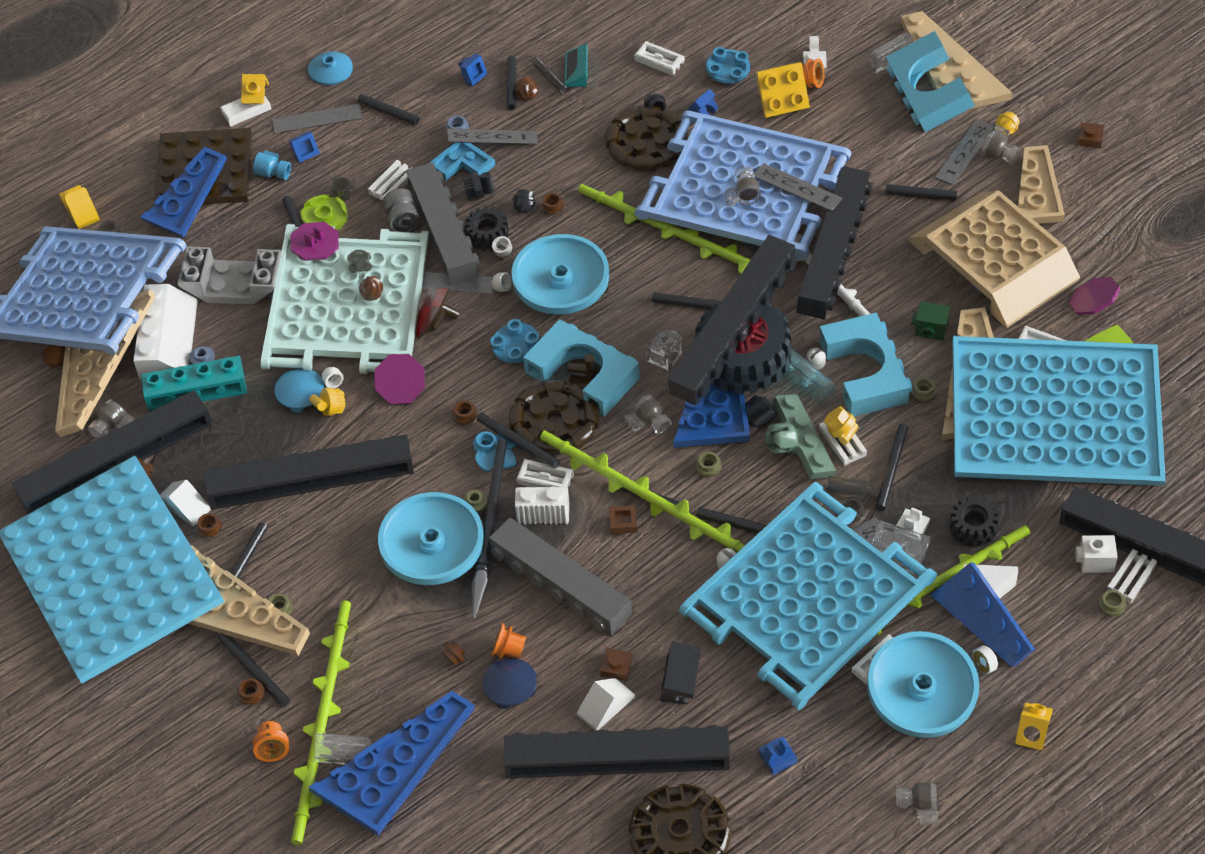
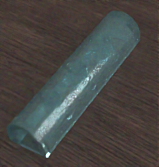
M791 348V361L784 375L819 404H823L835 394L837 384Z

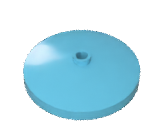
M570 234L545 236L525 246L515 258L512 266L513 287L518 297L526 305L537 311L548 314L574 313L591 306L605 292L609 282L608 261L603 251L596 244L583 237Z
M440 492L421 493L401 501L387 513L378 533L379 550L386 567L397 577L418 585H437L460 577L476 563L484 544L482 522L475 509L457 496Z
M916 631L898 635L880 647L869 667L867 691L875 711L889 726L910 736L932 738L946 735L956 730L969 718L978 699L979 678L971 658L958 644L936 633Z

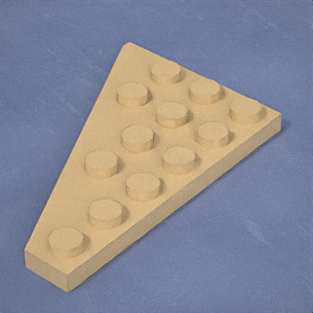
M151 289L139 292L129 308L139 314V319L130 326L118 344L119 349L114 355L101 350L65 346L55 432L60 437L83 430L155 298V294ZM122 320L119 321V323L117 324L113 332L110 334L108 339L111 338V336L113 335V333L115 332V330L117 329Z

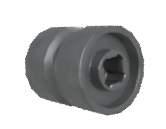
M398 188L384 196L383 206L390 228L394 232H411L419 225L420 218L412 193L409 190Z

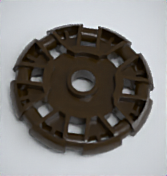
M638 106L637 110L631 111L628 109L612 120V125L608 126L606 130L605 144L609 148V154L618 163L624 166H632L635 170H656V167H666L678 160L682 151L676 153L669 150L667 145L670 139L674 138L682 121L679 116L670 110L665 112L657 106H652L651 109L648 106ZM687 131V133H686V135H685V137H684V139H683V140H686V141H687L688 138H689V136H688V131ZM651 138L652 140L646 142L642 139Z
M566 380L542 381L541 385L529 386L516 397V404L511 406L509 411V426L512 431L549 454L562 455L560 450L546 442L540 441L542 432L545 430L563 441H568L571 446L579 449L594 436L593 431L598 428L600 412L598 405L592 399L584 400V388L576 383L574 385L567 384ZM546 393L547 397L542 399L539 398L540 395ZM525 408L530 410V412H525L523 410ZM552 416H558L561 418L559 421L556 422L548 420Z
M679 784L677 787H668V785L659 787L644 796L642 804L640 806L636 805L632 812L628 832L632 836L629 842L634 854H654L657 849H659L661 854H725L730 844L731 828L728 827L730 818L726 809L715 796H709L706 794L705 789L698 786ZM681 798V801L670 802V799ZM699 803L704 805L701 812L694 806ZM652 809L659 810L656 816L650 813ZM708 823H714L717 827L708 828ZM677 824H683L688 829L683 834H676L672 831V828ZM646 830H651V835L643 836V833ZM705 843L712 847L709 852L703 850Z

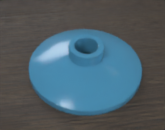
M340 52L319 54L311 60L308 66L310 78L322 85L341 83L351 75L353 70L351 59Z

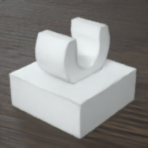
M912 507L909 510L906 508L895 527L894 534L919 543L929 526L930 518L922 515V511Z

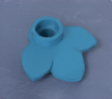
M481 432L474 439L473 448L477 452L475 461L482 470L490 472L493 469L498 439H505L501 435L495 436L491 432ZM507 440L503 469L516 465V458L511 451L516 445Z

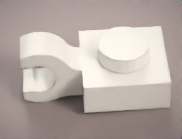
M809 36V51H803V63H806L808 59L815 60L819 58L824 66V74H826V51H819V36Z

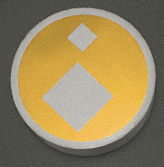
M983 645L973 651L974 664L981 673L987 675L997 669V658L989 647Z

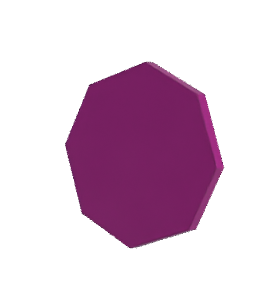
M325 222L303 223L291 233V252L305 261L326 260L339 249L338 230Z
M1112 277L1094 278L1075 290L1069 304L1077 315L1096 314L1114 303L1120 287Z
M389 354L374 370L375 390L390 404H411L425 389V368L410 354Z

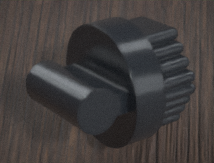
M475 172L471 173V176L463 178L468 199L477 197V199L484 198L483 194H492L494 192L489 172H484L481 175Z
M755 395L745 403L747 418L757 428L769 424L776 415L774 406L766 397L763 398L762 396Z

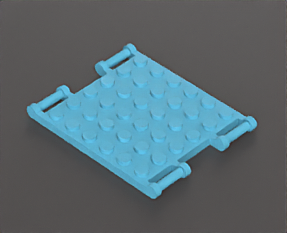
M817 482L811 484L679 608L681 615L691 618L712 636V640L718 645L722 644L728 635L734 631L766 657L769 661L759 670L757 677L763 682L768 681L790 699L792 705L797 710H801L825 683L926 586L932 584L937 577L935 571L931 568L926 569L902 550V546L898 543L893 542L885 551L880 552L846 526V524L848 525L854 520L856 511L850 507L846 508L823 491V486ZM817 498L839 516H833L812 499ZM892 559H897L899 562H901L903 565L909 568L912 572L918 575L919 578L916 579L915 577H913L911 574H909L907 571H905L903 568L897 565L894 561H892ZM699 604L702 605L723 624L717 627L695 608ZM779 668L803 687V689L798 693L776 675L774 671Z

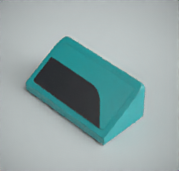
M583 44L565 53V85L567 87H587V44Z

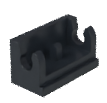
M671 642L666 657L660 702L667 701L685 705L688 702V698H693L701 652L700 647Z

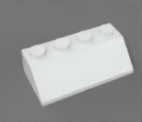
M170 284L144 285L143 291L151 289L155 294V298L137 332L134 364L139 379H142L141 374L190 365L197 298Z

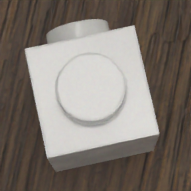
M1114 535L1082 536L1080 546H1076L1075 549L1076 562L1081 563L1082 573H1114L1117 562Z

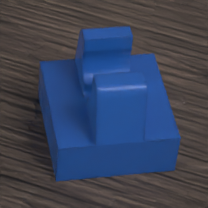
M473 54L471 57L463 58L458 63L467 85L474 86L488 74L481 55Z
M709 89L687 111L710 115L706 111V109H709L713 114L718 110L714 100L716 95Z
M310 131L288 140L296 161L299 163L320 153Z
M783 736L758 748L759 756L772 775L797 763L796 755Z

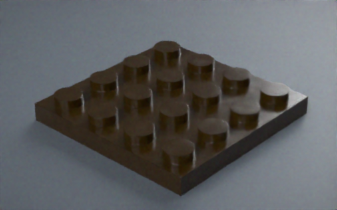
M251 128L160 133L154 202L160 195H164L170 188V184L175 178L178 179L183 174L185 167L204 147L225 155L227 160L203 204L248 202L252 149Z

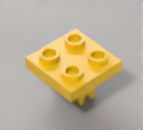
M801 62L755 72L764 117L767 118L810 108Z

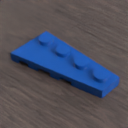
M204 147L185 167L183 174L178 179L175 178L164 195H160L155 200L154 206L148 212L145 211L141 216L142 221L184 238L226 162V156Z
M970 562L931 594L935 600L1010 666L1018 665L1035 651L1033 645L975 563Z

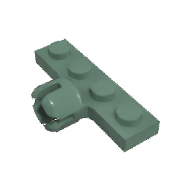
M798 394L775 396L772 404L782 423L768 426V430L765 433V444L768 446V451L773 454L796 453L810 480L833 477L836 469Z

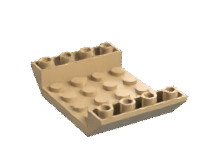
M999 190L977 194L908 238V242L923 255L931 250L937 252L991 300L990 314L1006 328L1080 279L1066 247Z

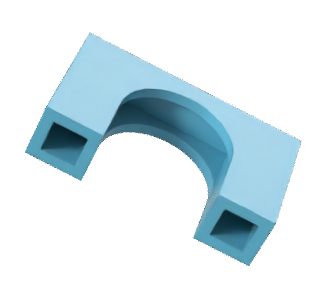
M935 31L886 56L890 64L886 68L892 79L897 78L898 81L894 82L898 92L900 95L905 93L906 97L902 99L908 111L912 108L914 110L910 115L916 126L921 124L925 132L975 106L960 77L933 91L924 92L915 89L918 80L924 73L949 60L945 48Z
M877 313L820 326L819 343L826 355V360L851 354H865L876 359L882 366L872 376L844 382L843 400L848 412L853 416H858L909 403V393L912 392L911 381L909 377L905 378L902 360L900 358L897 359L894 342L888 339L885 322L880 321Z
M559 319L523 357L525 373L541 382L546 381L564 363L574 359H584L587 354H592L595 363L601 367V370L583 389V398L585 401L592 399L598 405L600 415L605 417L640 379L639 362L635 358L617 351L613 346L606 345L597 340L593 335L582 332L575 325L568 324Z

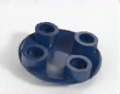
M505 658L489 666L484 673L482 685L486 696L491 701L496 703L499 708L507 709L510 706L523 703L535 695L537 677L534 669L527 662L517 658Z

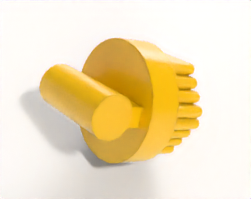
M323 388L320 396L313 394L309 398V401L318 410L322 411L324 416L343 413L346 404L344 402V392L339 388Z
M841 406L829 412L823 420L828 427V432L834 438L838 437L842 444H847L858 429L854 416L850 412H846Z

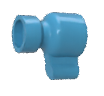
M265 150L264 153L259 152L253 164V173L267 178L276 175L277 178L287 180L291 172V163L283 160L278 162V153Z

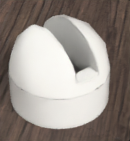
M500 236L493 241L492 248L498 257H507L512 252V244L509 238Z
M507 272L495 274L491 281L492 288L498 292L509 291L512 287L510 274Z
M812 348L807 352L806 365L810 369L819 370L825 366L826 355L820 348Z
M328 367L322 372V380L328 388H337L344 380L342 373L336 367Z
M730 548L722 549L717 555L718 568L723 567L730 558L736 555V552Z

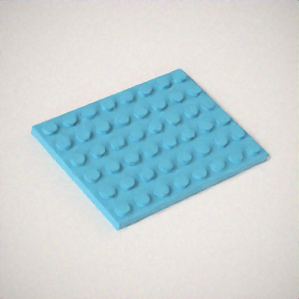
M953 336L954 477L1164 486L1166 478L1158 345Z
M136 456L129 458L0 530V537L81 683L88 681L224 603L221 594Z

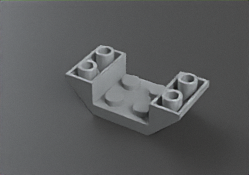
M187 246L178 286L206 303L254 305L274 290L282 251L257 249L255 261L214 260L210 247Z

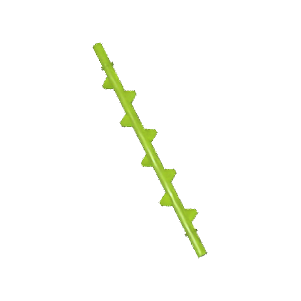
M581 184L578 188L579 193L596 200L597 203H603L625 213L624 223L627 225L640 220L662 230V239L676 236L700 247V257L702 259L716 254L738 264L739 274L743 272L750 262V259L737 254V245L735 244L724 248L699 237L698 230L690 228L684 230L670 223L650 218L645 220L637 218L635 216L636 208L623 202L624 193L622 191L608 196L605 192H599L584 184Z
M545 430L540 436L542 441L560 450L561 454L565 453L570 456L571 468L573 470L586 465L609 479V491L611 493L624 487L650 502L651 515L654 517L665 511L690 525L691 539L695 540L705 534L734 550L736 553L745 546L740 543V540L731 538L730 524L725 523L716 529L691 515L687 500L684 499L677 505H674L649 490L648 477L643 476L634 482L608 467L607 454L602 453L594 459L571 446L568 441H563Z
M1023 525L1010 534L1001 536L1000 540L974 555L960 554L959 564L938 575L932 584L926 586L905 607L920 608L922 606L921 598L945 584L963 569L964 564L972 562L978 565L988 558L1001 560V551L1009 549L1010 545L1029 535V528ZM880 630L876 635H880L882 633V630Z
M346 600L340 603L337 622L334 624V634L323 638L321 642L331 650L326 675L313 679V685L322 691L316 722L303 727V732L312 738L307 766L294 769V775L303 782L298 810L294 815L296 819L291 843L294 845H302L306 822L310 817L308 814L309 809L322 805V800L309 792V786L315 783L318 763L330 758L332 755L330 750L322 746L328 717L340 714L341 711L331 700L337 672L349 668L350 665L348 661L340 657L345 631L348 630L347 622L351 603Z

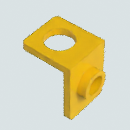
M242 74V104L264 103L265 86H269L265 74Z
M1025 703L1015 743L1042 750L1053 709L1037 703ZM1029 726L1036 727L1040 732V737L1035 741L1027 740L1024 736L1025 728Z

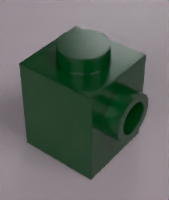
M920 301L919 310L913 311L911 325H915V336L944 341L950 306Z

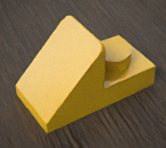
M78 185L59 193L61 202L78 229L100 220L85 187L82 188Z

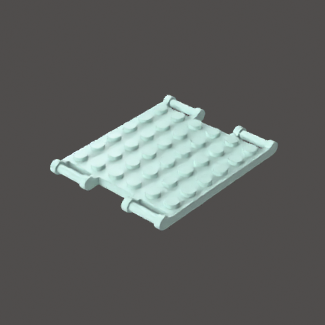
M287 224L261 356V369L284 367L303 368L305 371H311L313 356L360 358L359 372L360 374H368V372H374L380 364L378 362H369V359H385L389 354H410L412 356L430 238L429 231L411 233L390 232L389 229H381L380 240L338 238L339 249L326 260L305 261L291 252V233L299 227H295L294 224ZM367 276H375L383 284V292L377 300L368 301L359 292V284ZM271 354L304 355L303 359L271 357Z

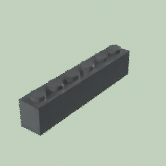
M433 162L407 169L409 188L426 229L429 231L430 238L450 285L478 277L476 268L480 266L476 252H471L473 248L470 237L464 236L465 227L462 219H457L458 211L456 205L449 201L451 200V195L448 187H443L444 179L441 171H436Z
M509 518L489 537L491 554L494 558L509 564L514 572L529 578L534 586L549 592L557 602L565 603L577 616H583L588 619L597 630L605 631L612 636L632 615L631 600L512 518Z

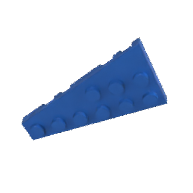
M711 384L707 396L701 398L696 406L685 401L678 431L673 442L674 448L750 441L744 391L743 394H737L734 390L727 392L721 390L720 385L716 387Z
M454 691L449 692L425 708L423 713L403 723L401 728L392 734L388 733L355 755L353 760L341 768L338 767L330 772V775L319 783L315 782L309 786V792L376 836H379L472 714L475 705Z

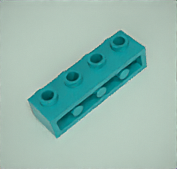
M240 355L141 374L143 394L148 412H152L158 407L164 406L195 390L202 402L247 394Z

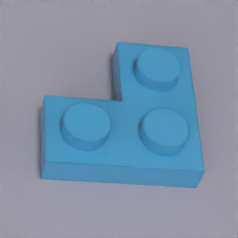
M455 142L430 162H433L436 171H441L445 180H448L461 168L470 173L478 172L481 175L495 166L494 158L469 142Z

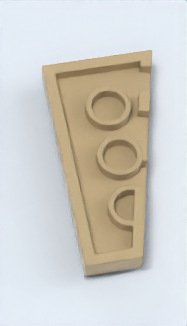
M1048 145L1024 147L1018 207L1038 224L1064 222L1065 217Z

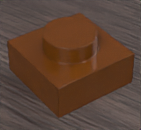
M1081 122L1077 145L1101 148L1104 125Z
M635 505L609 507L611 534L637 533Z
M606 648L600 668V676L627 681L633 661V652Z

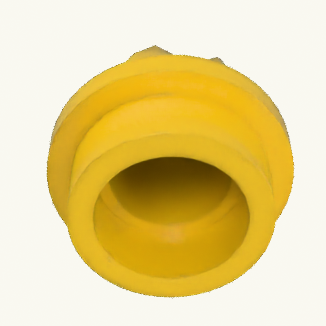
M1012 112L1000 114L996 119V130L1005 136L1015 133L1019 124L1018 117Z

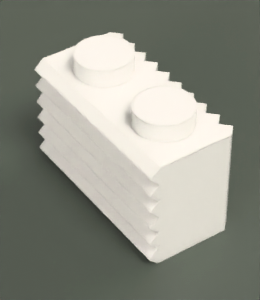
M516 487L515 510L517 522L524 525L527 523L529 525L532 523L535 525L537 523L540 525L542 523L545 525L547 523L568 524V487Z

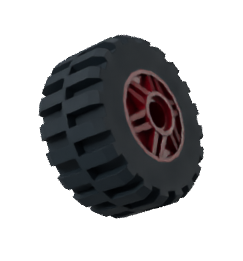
M717 303L710 307V312L706 311L701 316V321L697 323L695 328V339L719 305ZM771 303L763 307L759 320L756 324H750L746 339L743 342H739L733 358L730 361H726L720 377L714 379L711 383L716 387L720 385L721 390L727 392L734 390L737 394H743V391L755 393L757 389L762 388L764 390L771 386L772 381L776 383L782 378V374L787 371L791 361V332L786 317L782 316V312L777 307L772 308Z

